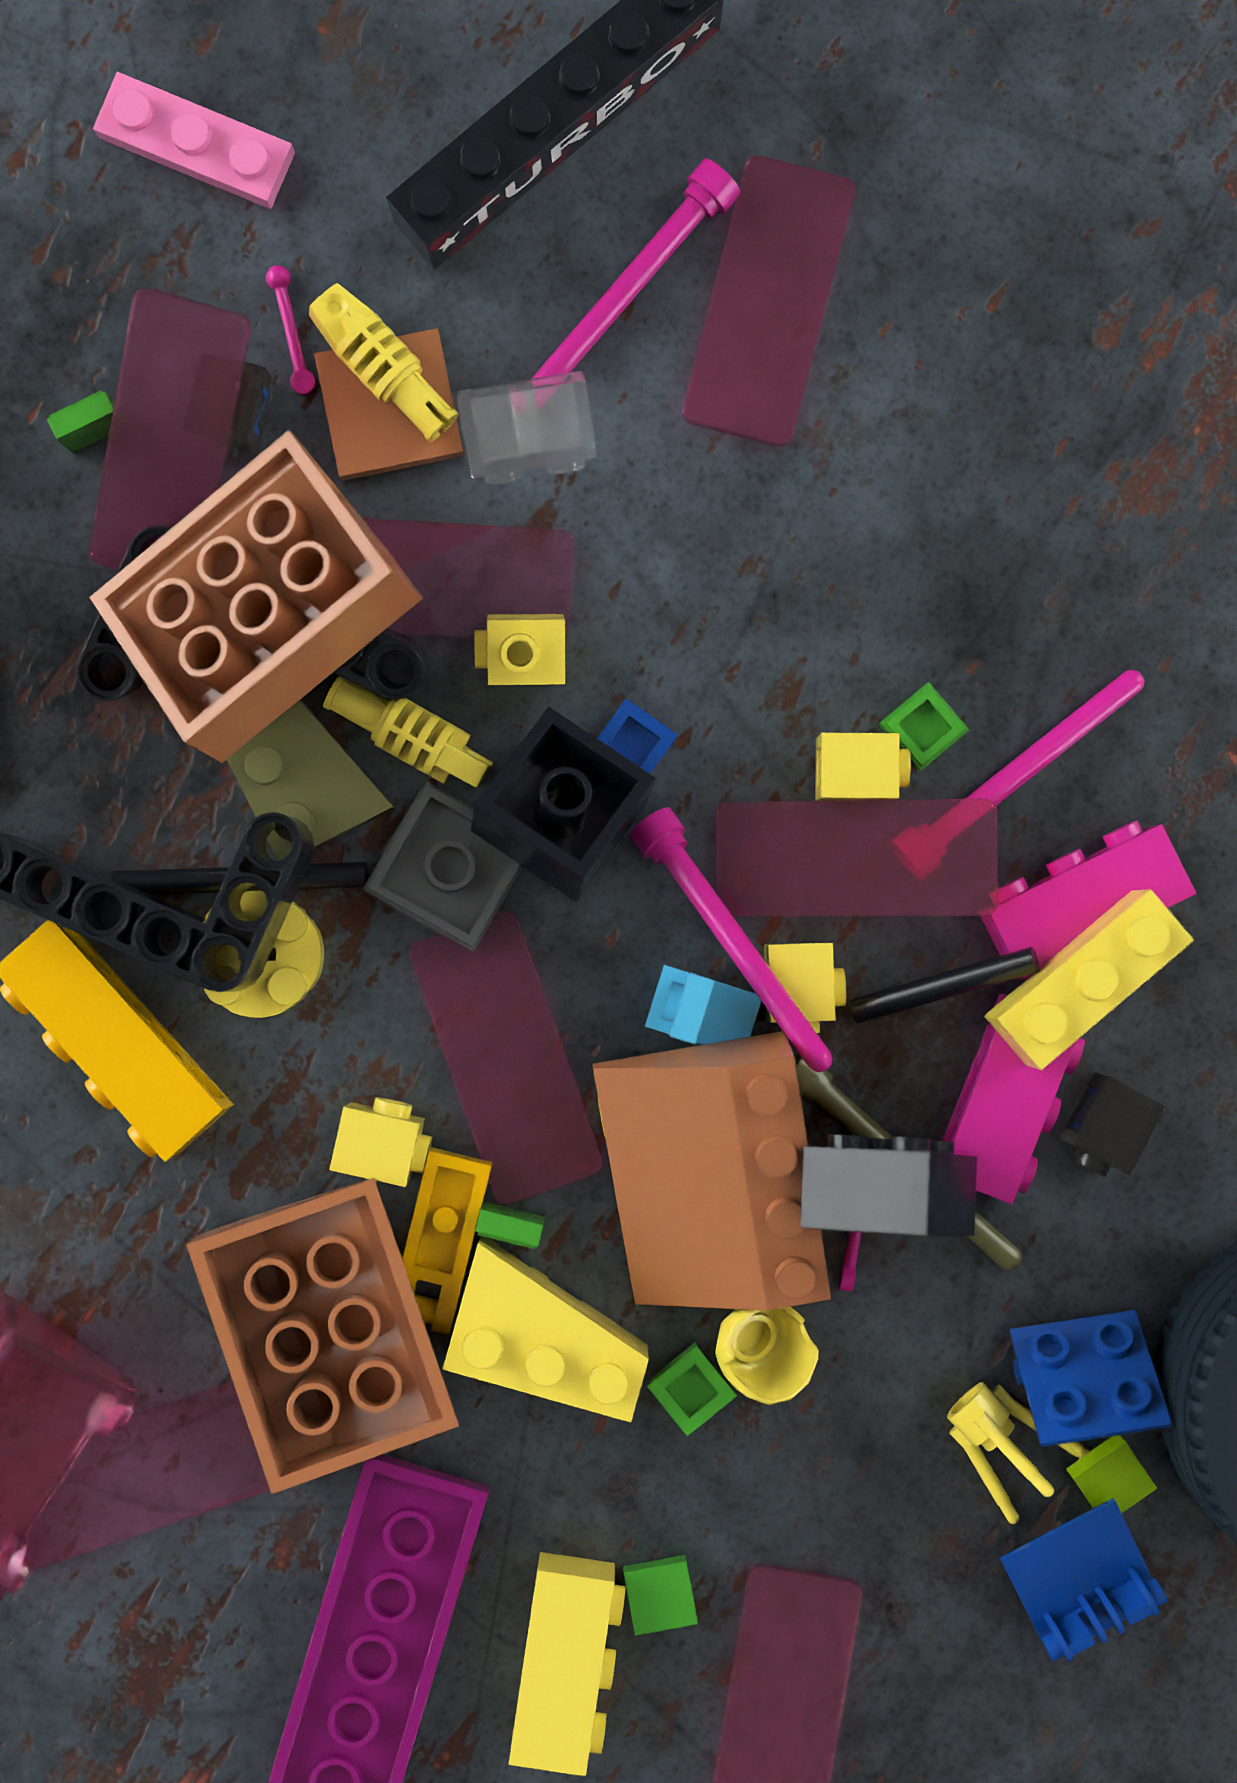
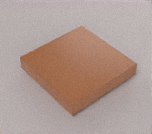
M438 328L396 336L420 360V366L423 369L421 376L452 409H455ZM333 350L314 353L341 481L465 456L457 419L447 431L443 432L439 429L440 437L429 443L425 439V435L394 402L386 404L384 401H379L360 379L353 374L348 366L338 358Z

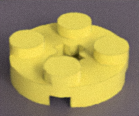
M248 891L242 895L240 902L241 911L247 919L255 921L265 912L267 898L264 891ZM293 901L273 946L276 950L275 961L266 962L263 973L256 983L246 990L235 992H216L204 988L208 998L234 1014L252 1018L278 1015L297 1005L298 1002L305 998L309 990H312L320 978L324 963L323 939L313 919H310L306 911ZM210 909L209 912L207 913L205 919L208 918L211 909ZM230 944L221 948L215 959L216 971L220 977L229 981L237 975L241 966L240 955Z

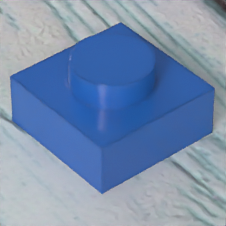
M626 698L597 739L651 774L678 735Z

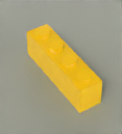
M47 920L0 962V979L4 982L0 986V992L6 1001L23 1015H27L29 1012L32 1013L47 1030L42 1034V1038L50 1050L66 1063H69L72 1059L89 1077L84 1083L89 1093L104 1108L112 1110L116 1107L132 1125L127 1129L128 1135L136 1146L149 1157L154 1158L158 1154L166 1162L178 1156L234 1105L80 933Z

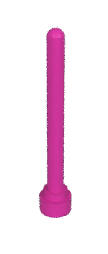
M704 158L688 176L687 183L689 186L683 192L686 200L521 390L519 399L524 408L528 410L540 408L704 217L711 219L717 212L724 214L741 195V190L737 183L718 164Z
M1136 670L1125 671L931 826L923 823L917 829L909 826L890 841V844L901 862L920 881L931 875L942 866L940 858L948 853L946 846L1138 694L1144 687L1142 674Z
M669 807L659 809L644 818L633 828L629 835V838L643 858H652L656 865L664 864L808 1067L815 1072L826 1071L832 1064L830 1051L684 848L687 846V841L683 835L686 829Z

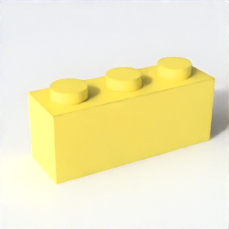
M1151 889L1132 890L1044 964L1039 972L1031 975L984 1017L1026 1066L1042 1070L1192 943L1194 939Z
M540 1552L509 1765L586 1776L589 1753H602L607 1714L596 1712L599 1689L611 1690L616 1650L605 1648L608 1624L621 1625L626 1586L614 1585L615 1563Z

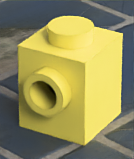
M487 614V630L474 631L475 669H488V685L565 684V618L563 614Z
M821 733L816 738L815 802H892L899 799V787H909L911 773L909 749H900V733Z
M833 943L764 945V961L816 1033H820V1021H835V1006H845L846 1004L844 968H834ZM766 1008V1020L771 1023L776 1022Z
M375 1097L373 1107L354 1102L347 1104L343 1107L329 1170L366 1179L375 1178V1181L406 1187L412 1179L413 1172L424 1173L428 1153L431 1148L432 1136L422 1134L425 1118L411 1115L413 1105L387 1098Z

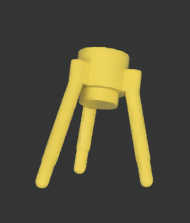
M981 1382L968 1390L948 1412L947 1418L954 1425L949 1433L966 1451L1007 1521L1011 1524H1016L1019 1522V1514L981 1451L980 1444L988 1452L998 1447L1045 1497H1051L1054 1494V1488L1008 1437L1015 1428V1424L1008 1418L1010 1414L1036 1431L1031 1410L1015 1401L1001 1385L996 1386L991 1391L984 1382ZM1078 1441L1057 1444L1078 1458H1082L1091 1451Z

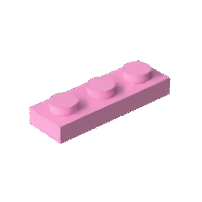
M117 72L93 127V131L101 140L269 209L273 207L295 154V150L290 142L120 72Z

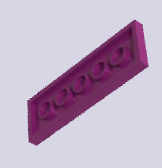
M383 1454L364 1461L268 1783L403 1782L490 1486Z

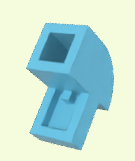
M664 965L645 1027L667 1033L673 1038L702 1045L750 1037L761 1000L755 993Z

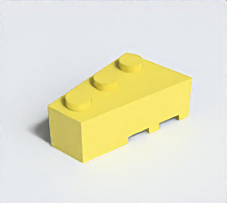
M481 1236L476 1248L443 1370L631 1422L649 1360L648 1344L583 1300L579 1301L551 1282L545 1274L533 1266L529 1267L501 1248L499 1243L492 1238Z

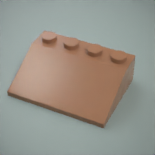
M290 430L89 597L183 741L221 763L423 599L390 552Z
M783 1031L592 1064L635 1304L773 1310L831 1299L821 1229L800 1228L804 1147H808L794 1054Z
M375 1178L247 1217L196 1235L186 1244L271 1494L459 1427L453 1404Z

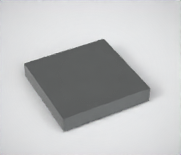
M425 781L365 884L363 893L470 953L475 954L524 867L471 832L473 806Z

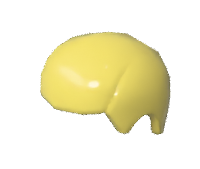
M791 1306L773 1310L735 1309L721 1322L715 1350L717 1362L724 1377L746 1397L768 1406L792 1400L810 1383L818 1362L819 1351L805 1329V1319Z

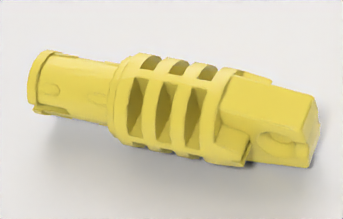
M336 283L310 305V318L338 358L348 366L353 374L360 379L379 401H384L386 404L394 402L425 435L424 437L429 443L440 437L439 429L445 432L459 416L458 412L452 409L421 376L423 369L420 366V360L395 336V333L383 323L382 319L360 300Z
M341 676L337 677L325 698L324 708L338 713L371 732L370 739L375 741V746L443 784L446 783L451 774L474 787H480L493 766L492 761L466 746L471 736L469 733L407 698L389 700Z

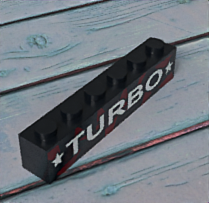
M620 0L386 197L396 226L435 270L720 30L723 0Z

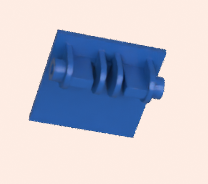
M1136 1310L1010 1329L1017 1360H1013L1016 1382L1018 1386L1024 1385L1041 1447L1172 1426Z
M1114 1498L1000 1557L1048 1656L1053 1662L1064 1656L1068 1662L1074 1660V1655L1096 1644L1093 1639L1094 1636L1097 1635L1101 1643L1104 1644L1108 1642L1104 1632L1114 1626L1118 1634L1121 1635L1126 1632L1122 1624L1123 1621L1127 1620L1131 1626L1150 1615L1155 1617L1160 1614L1158 1607L1168 1602L1158 1581L1152 1578Z

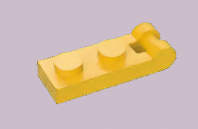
M431 1147L402 1259L414 1294L416 1293L418 1280L442 1285L438 1300L415 1294L424 1323L432 1325L431 1331L450 1336L493 1162Z

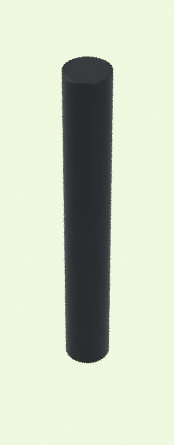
M1028 947L851 999V1014L855 1022L859 1024L1039 972V960L1034 948Z

